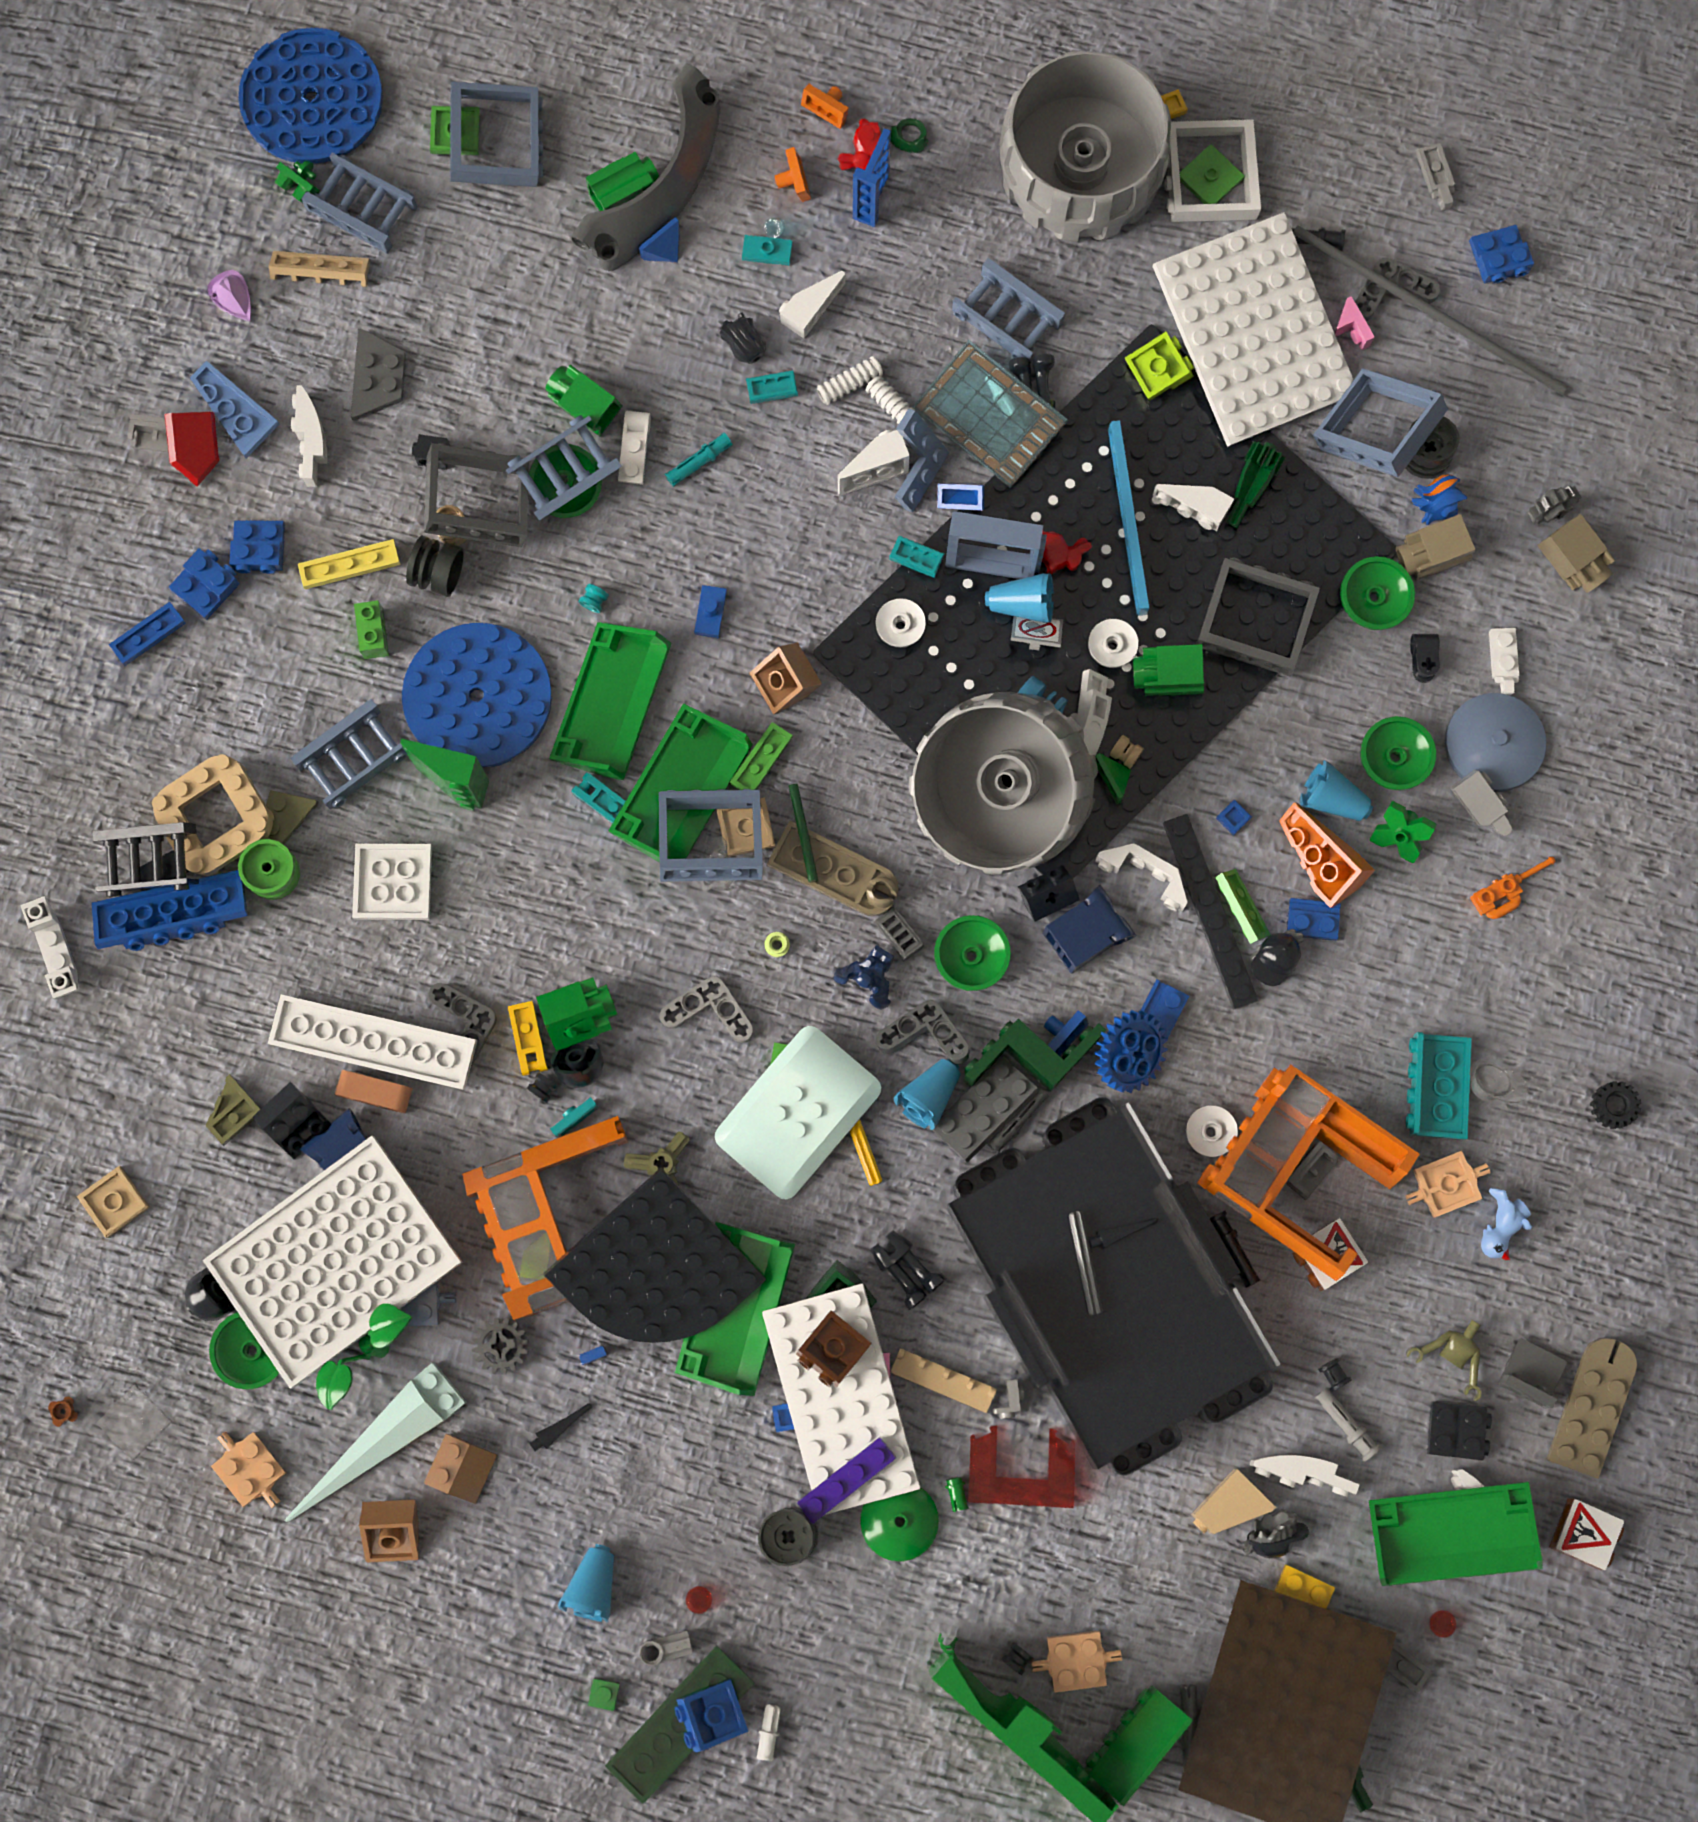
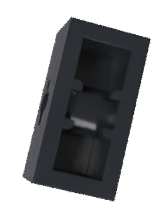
M1064 865L1053 868L1049 872L1018 886L1025 908L1035 922L1080 900L1073 878Z

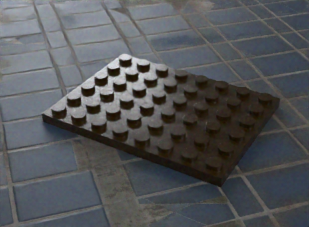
M1241 1580L1178 1790L1265 1822H1343L1397 1633Z

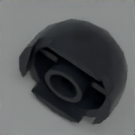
M588 1039L564 1049L555 1050L552 1054L551 1064L555 1075L563 1084L572 1088H583L591 1085L600 1077L604 1060L600 1047L597 1046L593 1039Z
M208 1268L203 1269L189 1280L185 1289V1301L187 1310L192 1315L204 1321H217L236 1309L212 1273L208 1271Z

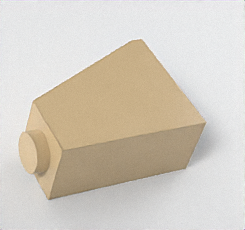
M1233 1469L1191 1515L1195 1518L1193 1524L1202 1533L1208 1531L1211 1534H1215L1269 1513L1276 1507L1238 1469Z

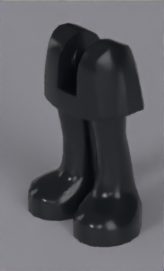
M1040 354L1033 358L1038 393L1037 399L1055 413L1056 401L1050 399L1048 376L1054 367L1055 359L1051 354ZM1026 357L1011 359L1009 361L1010 371L1018 377L1020 385L1033 395L1030 359ZM1021 406L1018 409L1024 426L1029 427L1034 420V414L1024 406Z
M892 1230L886 1237L897 1251L889 1256L888 1252L877 1243L871 1248V1252L880 1270H888L906 1293L904 1303L911 1310L921 1303L927 1295L900 1266V1261H903L929 1294L934 1292L947 1278L940 1272L931 1273L912 1253L911 1248L913 1244Z

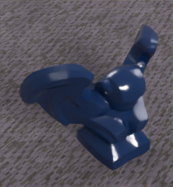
M876 945L868 958L863 962L855 961L842 969L838 967L834 972L833 979L839 984H846L849 979H853L859 986L870 991L872 990L873 994L869 998L870 1003L875 1008L883 1010L891 1003V1000L888 999L889 981L884 976L890 969L894 956Z

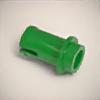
M962 1477L947 1479L945 1489L949 1491L952 1512L968 1509L969 1506L967 1505L963 1487L965 1481H962Z

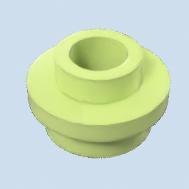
M773 932L765 940V950L772 957H782L790 948L788 937L781 932ZM775 941L782 943L780 949L773 948L772 945Z

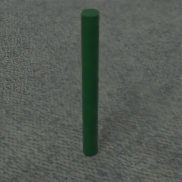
M791 784L788 787L809 883L818 881V875L798 784Z

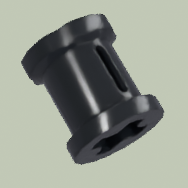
M1338 1357L1318 1368L1319 1372H1323L1330 1383V1390L1332 1392L1352 1381L1351 1377H1347L1339 1365L1340 1360Z

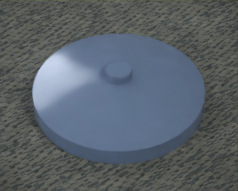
M1488 693L1468 700L1454 713L1445 733V750L1450 765L1460 778H1464L1473 770H1477L1480 773L1484 771L1492 781L1490 785L1494 792H1503L1523 785L1538 771L1545 757L1546 735L1539 717L1526 703L1510 695Z

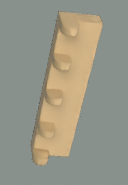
M273 251L269 263L271 280H276L278 274L291 275L292 281L298 282L299 276L315 277L316 283H322L323 278L339 279L340 285H346V280L361 281L362 287H367L369 258Z
M901 1348L890 1372L984 1413H987L997 1390L994 1387Z

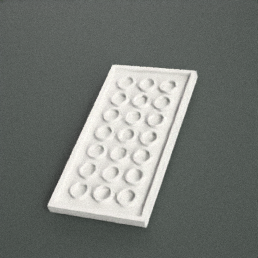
M861 1283L762 1311L811 1490L879 1437L884 1440L896 1456L895 1460L826 1514L920 1489L921 1486L864 1284ZM830 1310L872 1343L837 1388L834 1385L831 1387L824 1385L818 1379L820 1374L813 1368L810 1370L803 1368L798 1363L799 1357L796 1355L799 1348Z

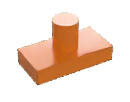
M808 84L803 90L801 106L839 129L845 124L849 107L839 102L843 94L838 87L832 86L827 93H824L813 85Z
M795 147L786 149L790 170L776 174V184L779 189L794 184L796 194L802 202L811 200L801 156Z

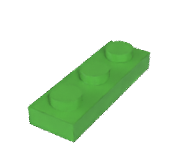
M771 722L730 781V785L738 790H757L792 740L793 735Z
M1233 869L1216 876L1219 889L1225 895L1231 906L1232 913L1239 921L1243 934L1250 944L1269 937L1271 934L1237 870Z

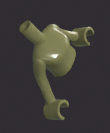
M1472 1320L1464 1333L1449 1330L1422 1348L1410 1347L1407 1349V1357L1410 1356L1412 1351L1419 1352V1356L1415 1363H1419L1424 1355L1446 1343L1439 1355L1462 1370L1465 1363L1471 1358L1469 1385L1465 1387L1464 1394L1467 1395L1470 1389H1476L1477 1394L1474 1396L1473 1401L1481 1398V1390L1477 1387L1480 1349L1472 1340L1481 1325Z

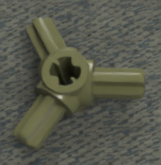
M679 1131L665 1149L660 1148L657 1153L650 1152V1156L627 1153L624 1158V1167L648 1171V1175H653L659 1169L658 1166H655L656 1162L660 1163L659 1159H665L669 1166L667 1169L664 1167V1171L679 1186L675 1177L677 1173L675 1166L679 1162L676 1158L689 1143L690 1139Z

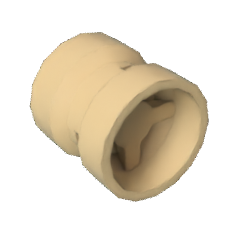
M1122 735L1109 755L1114 759L1122 760L1123 764L1131 769L1144 748L1138 744H1132L1128 737Z

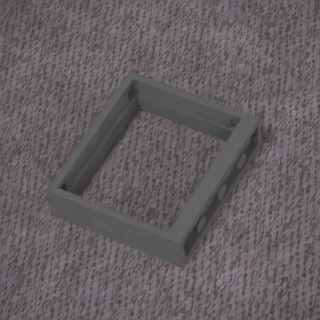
M431 443L426 464L424 533L522 547L527 537L528 490L520 478L518 479L517 525L436 513L438 462L507 473L505 471L509 468L507 463L516 458L517 455L509 456L497 454L493 451L484 452L472 450L468 447L459 448L443 443ZM528 461L527 463L523 464V466L525 467V469H526L527 472L529 473V461Z
M1225 558L1196 645L1202 644L1204 650L1291 677L1298 661L1320 588L1310 581L1293 580L1284 573L1274 574L1268 572L1262 566L1254 565L1252 567L1243 564V561L1239 559ZM1228 573L1308 598L1290 658L1209 633Z

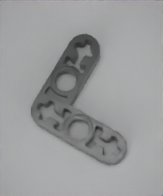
M1388 257L1381 258L1376 262L1373 271L1380 274L1384 266H1387L1389 269L1384 275L1385 278L1429 304L1437 299L1440 286L1435 280ZM1402 276H1409L1413 280V284L1405 286L1401 283L1400 278ZM1367 279L1355 301L1359 310L1363 307L1366 300L1370 301L1364 314L1361 313L1365 321L1371 319L1386 292V289L1377 285L1381 290L1380 294L1373 295L1369 293L1368 286L1377 285ZM1420 282L1421 284L1418 287L1417 291L1414 290L1417 283ZM1427 288L1432 289L1429 296L1424 294Z
M436 983L428 992L430 1001L435 1006L467 1023L461 1036L467 1037L470 1034H475L479 1038L471 1064L472 1067L496 1025V1015L489 1007L443 983ZM442 989H445L444 993L451 999L453 994L457 996L454 997L450 1004L442 998L436 1001L437 996L435 992H441ZM461 1000L468 1001L470 1006L469 1010L464 1014L456 1011V1004ZM489 1013L488 1017L491 1021L483 1023L481 1030L485 1031L483 1035L477 1030L471 1029L473 1025L477 1028L479 1027L481 1020L478 1017L480 1014L485 1015Z
M932 1000L921 1003L883 1028L876 1036L879 1050L885 1054H892L926 1031H929L952 1063L962 1064L970 1057L967 1042L940 1005ZM926 1010L934 1011L935 1016L930 1017L926 1014ZM919 1015L920 1019H922V1025H920V1022L916 1016ZM907 1022H914L916 1028L913 1032L906 1033L902 1030L903 1025ZM941 1027H948L951 1029V1033L948 1037L941 1038L937 1035L938 1030ZM898 1029L900 1036L902 1037L901 1039H899L898 1035H896L895 1030ZM888 1037L892 1040V1044L884 1043L883 1039ZM954 1041L957 1048L962 1049L963 1054L960 1056L957 1053L954 1054L950 1043Z

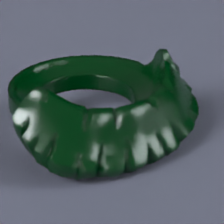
M906 118L901 120L897 126H891V142L896 148L909 153H918L927 146L929 141L926 138L927 130L921 121L914 118ZM906 126H915L919 129L921 135L914 141H907L903 138L902 129Z

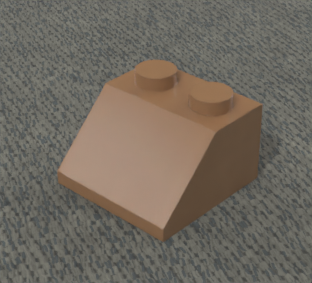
M798 642L779 646L750 672L752 679L773 715L805 699L822 685Z
M445 1434L424 1484L476 1504L497 1454L452 1434Z
M416 1500L363 1502L359 1528L366 1562L419 1560V1518Z

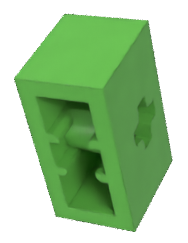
M379 600L354 604L359 651L363 658L372 659L389 656L384 610Z

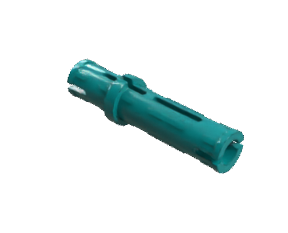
M723 432L712 442L703 444L701 449L664 474L672 487H675L710 461H715L720 453L733 446L730 438Z

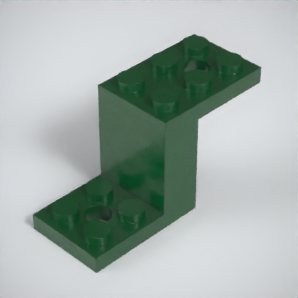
M1019 1018L1014 1023L1009 1021L1000 1030L998 1035L1000 1038L997 1041L992 1039L984 1047L981 1059L974 1058L967 1065L964 1071L966 1074L964 1082L972 1087L1006 1051L1051 1092L1102 1038L1101 1032H1105L1106 1029L1099 1023L1095 1028L1090 1025L1078 1039L1080 1044L1077 1047L1072 1044L1063 1056L1060 1057Z

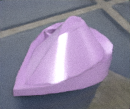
M227 270L215 276L208 284L207 289L213 303L221 310L251 322L250 292L243 276L235 270Z

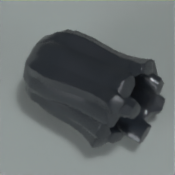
M741 312L738 314V319L734 322L726 320L722 323L723 325H721L719 332L721 339L727 342L737 360L752 364L764 356L766 342L755 329L752 318H746L744 313Z

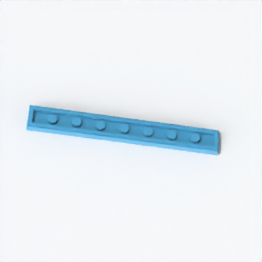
M1120 420L1111 421L1108 433L1137 615L1143 616L1148 613L1149 603Z

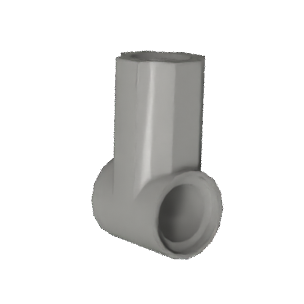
M687 1631L654 1640H647L641 1645L639 1650L641 1661L649 1666L693 1654ZM649 1645H654L659 1650V1655L654 1660H648L644 1656V1649Z

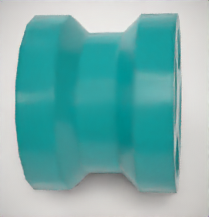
M587 584L585 587L586 593L580 597L578 603L592 612L600 613L602 610L601 605L603 601L608 599L609 594L595 585Z

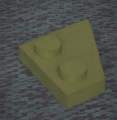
M270 790L266 806L272 811L275 820H273L272 830L268 837L284 845L291 837L292 832L301 826L304 822L303 819L309 812L318 806V801Z
M230 1074L226 1077L223 1091L215 1102L214 1112L210 1114L206 1123L208 1130L223 1146L254 1120L253 1116L261 1109Z

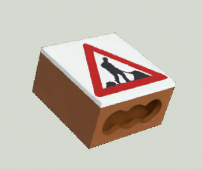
M1340 1218L1312 1234V1236L1339 1255L1348 1248L1358 1253L1346 1273L1339 1280L1335 1281L1297 1253H1292L1297 1264L1300 1267L1304 1265L1309 1273L1306 1276L1309 1283L1314 1289L1318 1287L1320 1291L1329 1288L1368 1263Z
M1567 1498L1549 1548L1596 1569L1606 1571V1568L1613 1562L1615 1555L1613 1550L1616 1542H1619L1622 1538L1624 1520L1577 1499Z

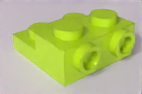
M1164 332L1125 357L1148 400L1154 399L1169 388H1176L1194 376L1191 372L1194 366L1188 356L1183 358L1179 350L1183 347L1176 335L1171 337L1169 333Z

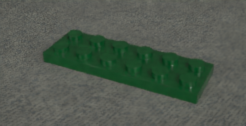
M716 1645L610 1759L605 1767L644 1804L693 1751V1748L689 1749L684 1740V1733L687 1732L684 1721L679 1722L675 1713V1707L678 1706L677 1699L731 1679L739 1701L755 1682Z

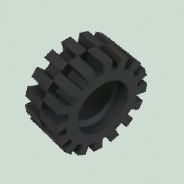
M1617 1081L1607 1083L1596 1090L1597 1092L1591 1097L1593 1098V1101L1590 1102V1107H1593L1591 1113L1597 1116L1595 1120L1597 1122L1601 1121L1603 1123L1602 1126L1605 1128L1608 1126L1610 1129L1623 1128L1632 1124L1639 1117L1637 1114L1641 1112V1108H1639V1105L1642 1104L1641 1099H1637L1638 1092H1633L1632 1089L1634 1087L1631 1085L1626 1086V1082L1621 1081L1617 1083ZM1615 1095L1623 1099L1625 1109L1620 1115L1612 1114L1608 1110L1607 1100L1610 1096Z

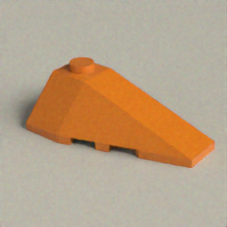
M1294 802L1279 820L1291 846L1295 847L1301 859L1300 864L1302 868L1306 869L1312 881L1310 884L1313 890L1330 908H1333L1357 891L1375 871L1358 852L1297 802Z

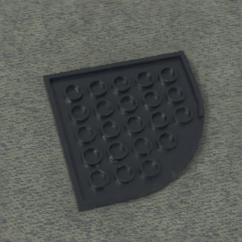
M661 1167L544 1272V1276L590 1322L615 1336L648 1343L681 1340L705 1331L727 1316L766 1281V1277Z

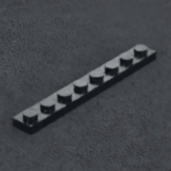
M1188 814L1164 821V829L1233 1010L1256 1003L1258 998Z

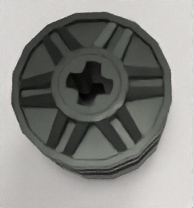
M1442 417L1406 466V469L1412 475L1422 479H1433L1441 476L1448 470L1459 445V432L1455 424L1448 418ZM1414 421V422L1412 423L1410 429L1413 427V425L1416 423V421Z
M420 536L409 556L406 572L407 585L412 587L418 585L419 589L424 590L431 582L432 593L450 597L461 575L464 561L463 547L445 543L440 549L438 540L432 539L430 541L429 537Z
M786 1508L773 1512L764 1519L759 1528L758 1543L761 1552L767 1560L778 1566H791L804 1561L813 1553L818 1543V1530L816 1523L812 1524L802 1510ZM793 1530L795 1532L793 1537L796 1540L786 1542L787 1535L784 1532Z

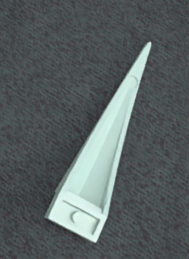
M435 1362L427 1366L402 1389L290 1513L285 1522L293 1520L364 1472L446 1421L467 1403Z

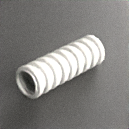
M871 356L870 360H864L862 365L859 363L856 365V368L851 367L849 372L846 370L843 372V375L838 374L836 379L833 377L830 379V382L825 381L823 386L818 385L817 393L822 402L829 405L831 400L834 402L837 400V397L842 398L844 393L847 395L850 393V390L855 391L857 386L862 387L863 383L868 384L870 379H874L877 375L882 376V367L877 358Z
M877 376L867 385L866 392L868 394L871 393V397L876 399L878 404H882L881 407L884 410L887 409V414H892V419H897V424L899 425L906 411L914 409L912 407L909 408L908 402L904 403L903 397H898V392H893L894 388L892 386L888 387L889 383L887 381L883 382L882 376Z

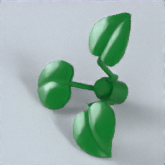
M389 1303L379 1305L369 1319L371 1330L359 1341V1348L363 1354L340 1359L338 1364L333 1361H327L321 1367L316 1378V1390L320 1401L327 1409L333 1410L335 1405L346 1396L351 1388L353 1374L350 1367L344 1364L362 1359L369 1360L371 1356L377 1358L385 1357L389 1352L390 1344L404 1331L411 1321V1315Z

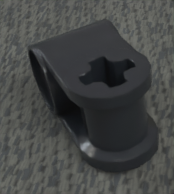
M1438 634L1411 635L1412 673L1419 682L1427 683L1431 681L1440 668V640Z

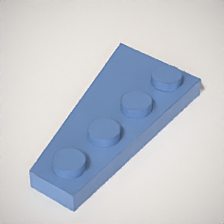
M205 361L190 377L195 387L246 459L279 425V422L208 361Z

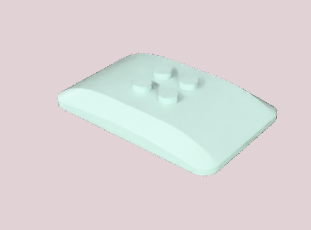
M807 1026L799 1031L726 1117L715 1132V1140L719 1147L781 1199H790L799 1192L875 1102L881 1093L882 1087L875 1076L822 1031L814 1026Z

